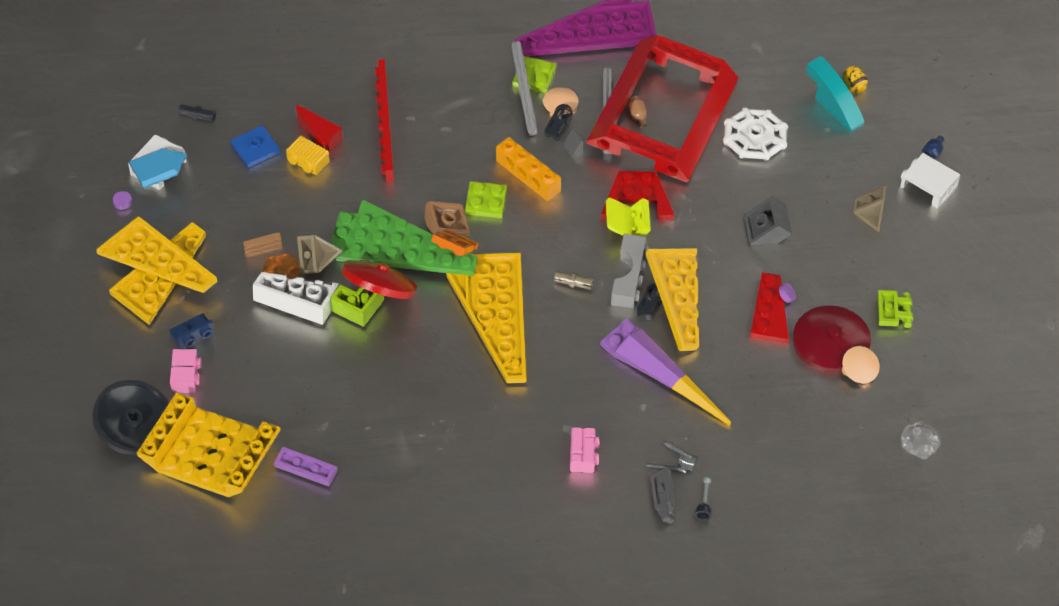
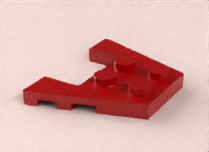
M655 171L618 172L608 198L623 204H635L644 198L649 201V204L657 205V220H674L673 209ZM606 202L601 212V219H607Z

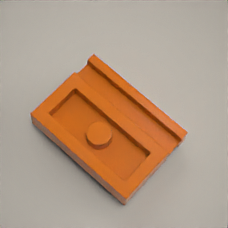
M448 229L433 234L431 240L438 244V247L450 249L459 256H464L473 252V250H477L479 244Z

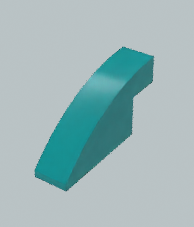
M822 56L807 63L806 74L818 84L816 99L850 132L863 125L865 121L858 105L832 66Z

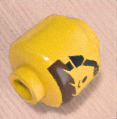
M851 66L843 72L842 80L850 93H861L866 89L868 77L860 67Z

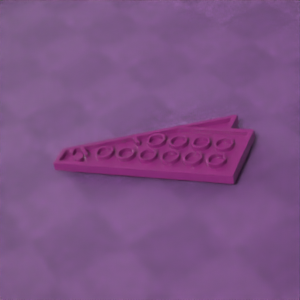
M604 0L516 38L514 42L519 41L521 43L523 56L634 47L637 46L639 40L656 36L649 1Z

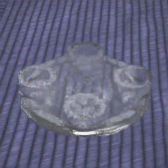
M926 423L910 424L904 428L901 434V447L921 459H927L929 455L934 454L941 444L938 431Z

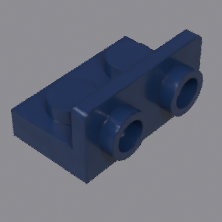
M204 313L169 329L170 335L180 349L191 347L194 343L215 334L214 323L212 320H208Z

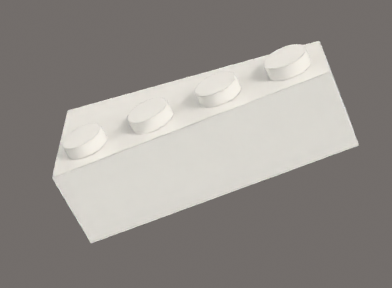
M261 272L253 284V300L323 325L331 313L330 297L339 287V283L328 285L323 284V281L319 280L308 282L304 281V278L288 279L285 275Z

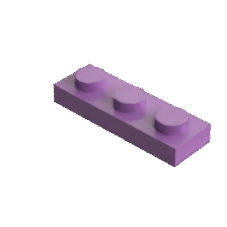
M282 447L274 461V467L326 486H330L338 471L337 466Z

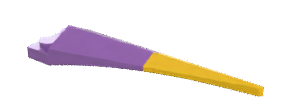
M624 320L601 340L600 346L614 358L665 384L725 424H731V421L644 330L639 329L630 320Z

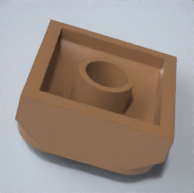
M427 202L424 218L429 233L435 234L448 229L462 236L470 234L462 204Z

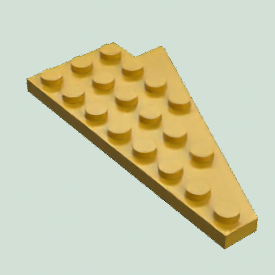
M521 253L473 254L478 259L474 276L446 273V277L506 383H526Z

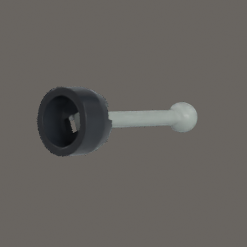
M708 476L703 478L705 483L703 503L699 504L695 510V517L701 521L711 519L712 514L711 507L707 504L708 486L711 483V478Z

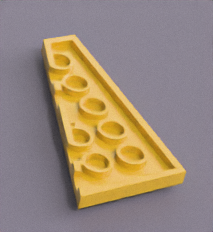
M697 248L648 249L645 254L679 351L696 350L699 347L698 311L696 306L698 303V278L696 277Z

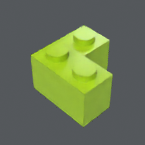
M341 284L330 297L332 312L363 327L384 301L383 295L362 287L355 292Z

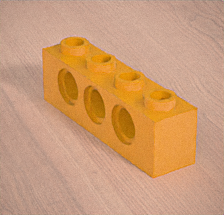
M510 137L496 146V161L546 201L551 200L561 192V177Z

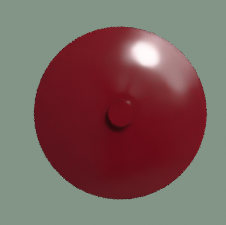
M826 305L808 310L798 319L794 327L793 346L797 355L808 366L822 372L842 373L843 356L852 347L862 346L870 349L871 335L868 326L860 316L843 307Z

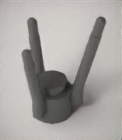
M662 441L663 445L681 455L678 461L681 467L652 463L646 464L647 467L657 469L667 467L672 471L686 474L687 470L693 471L698 457L681 450L667 441Z

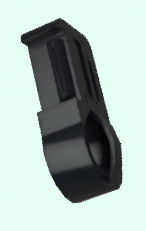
M560 104L555 108L544 130L546 137L550 138L552 136L553 140H560L559 135L564 126H568L573 118L572 108L569 105ZM565 110H568L570 115L562 118Z
M652 283L647 287L637 307V316H646L647 320L653 319L655 308L660 306L662 302L660 296L655 297L658 291L656 283Z

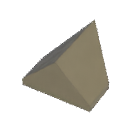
M885 186L860 195L854 200L853 213L878 232L880 231L885 202Z
M316 235L297 236L301 274L321 272L343 252V250Z

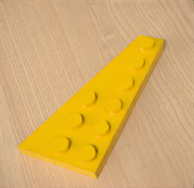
M139 216L96 249L97 254L202 293L217 282L216 276Z
M192 222L170 241L193 258L206 238V232ZM135 268L114 285L109 292L111 296L150 325L176 283Z

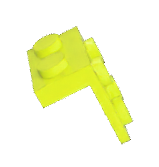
M612 198L606 199L607 227L610 230L623 236L628 234L642 237L651 231L648 200L642 198L629 207Z

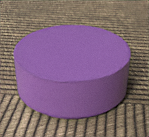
M126 191L117 192L113 196L115 208L119 210L129 208L132 205L131 195Z
M789 283L779 287L780 296L785 302L790 303L796 299L795 290Z

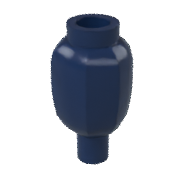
M938 136L936 139L929 140L922 149V154L924 153L933 159L938 158L943 150L942 143L944 138Z

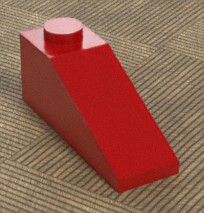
M300 105L296 106L297 119L312 142L331 153L343 140L342 127Z

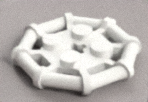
M745 107L742 108V111L724 121L725 133L723 143L734 150L741 159L753 158L767 161L780 150L786 149L788 145L786 142L788 125L777 118L770 109L757 110ZM732 128L737 129L736 134H732ZM779 131V138L774 136V132ZM735 141H739L741 144H743V149L737 143H735ZM771 143L775 144V146H773L769 150L766 149V147Z

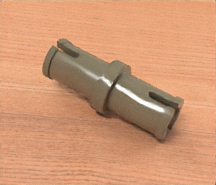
M556 271L554 276L556 278L554 279L555 283L570 285L571 288L580 287L592 290L594 285L592 283L594 278L578 276L577 273L569 274Z

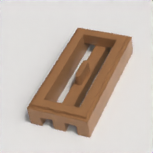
M276 232L243 241L246 258L282 249L280 233Z

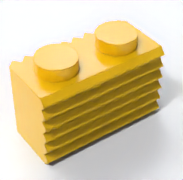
M301 135L286 149L288 161L293 165L301 166L307 173L311 172L318 175L330 162L328 150L316 145V143L314 144Z

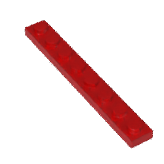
M378 59V67H375V78H379V80H376V91H380V94H377V105H381V108H378V119H382L379 122V133L383 132V135L379 136L380 147L384 146V150H380L381 161H385V164H381L382 175H386V182H394L385 59Z

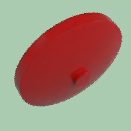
M347 260L344 262L341 270L342 274L352 283L383 296L410 299L414 297L417 290L416 284L410 278L384 263Z

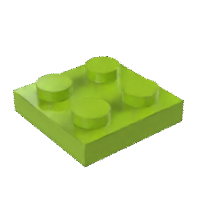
M523 56L529 89L547 93L554 77L557 63ZM516 73L513 79V87L519 88Z
M470 181L465 215L502 218L507 185Z

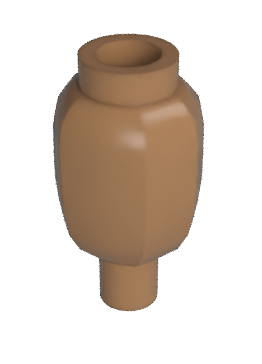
M633 96L629 99L628 104L630 115L635 122L639 123L640 128H645L647 126L645 121L647 117L645 104L638 96Z

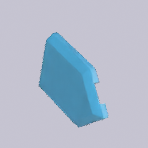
M161 148L129 161V165L145 189L178 175L180 167L187 157V153Z

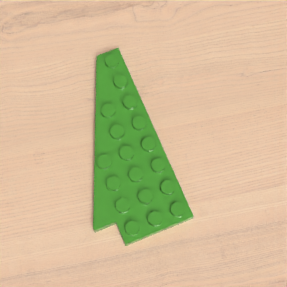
M362 200L358 213H339L330 244L343 250L333 261L365 260L384 263L395 268L474 276L478 263L477 256L471 253L459 256L450 249L440 248L438 244L431 241L433 234L365 200Z

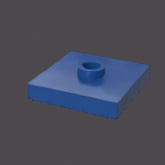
M263 125L230 140L232 147L248 168L280 153V148Z

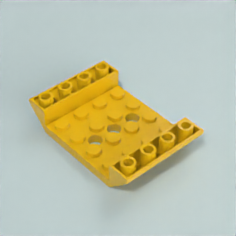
M176 392L138 450L137 456L160 474L226 497H231L243 492L281 428L264 421L257 428L197 408L194 398ZM221 434L227 435L226 437L221 439L217 438ZM212 449L217 450L216 453L208 454V452ZM201 465H207L205 469H198Z

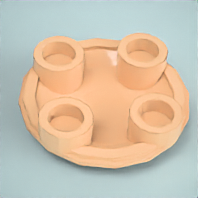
M556 87L545 93L543 97V105L551 116L555 108L560 104L569 105L572 108V113L577 111L578 96L571 89ZM565 110L563 115L569 114L570 112L568 110Z
M862 346L852 347L843 356L842 372L853 381L868 384L878 375L879 361L870 349Z

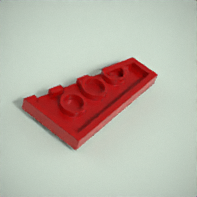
M764 272L761 274L750 338L786 344L789 342L784 300L779 293V287L782 285L781 275Z

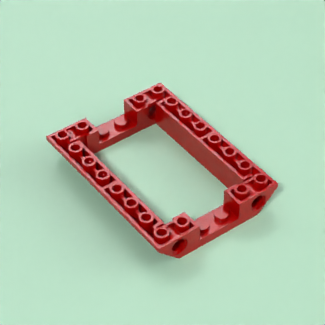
M656 35L639 40L586 144L617 156L621 155L623 149H627L655 160L654 170L688 183L739 77L725 60L663 36ZM670 59L700 70L699 80L713 84L681 150L616 125L649 60L664 67L667 66Z

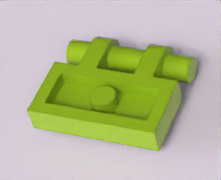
M878 290L879 326H898L899 320L904 322V327L906 328L912 326L913 313L911 312V307L913 304L910 293L905 292L902 294L903 297H898L897 291ZM898 306H901L903 311H898Z

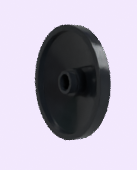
M123 380L113 383L100 393L95 402L92 414L95 431L99 438L111 449L127 455H137L138 450L165 411L169 401L161 391L146 382Z

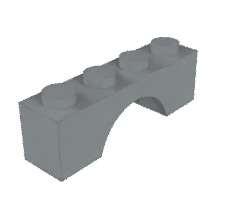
M628 234L623 236L620 260L625 262L631 268V271L626 276L614 280L611 296V305L634 309L635 301L639 302L640 290L637 289L638 286H642L643 275L640 274L641 271H645L646 260L643 259L649 249V245H646V237Z

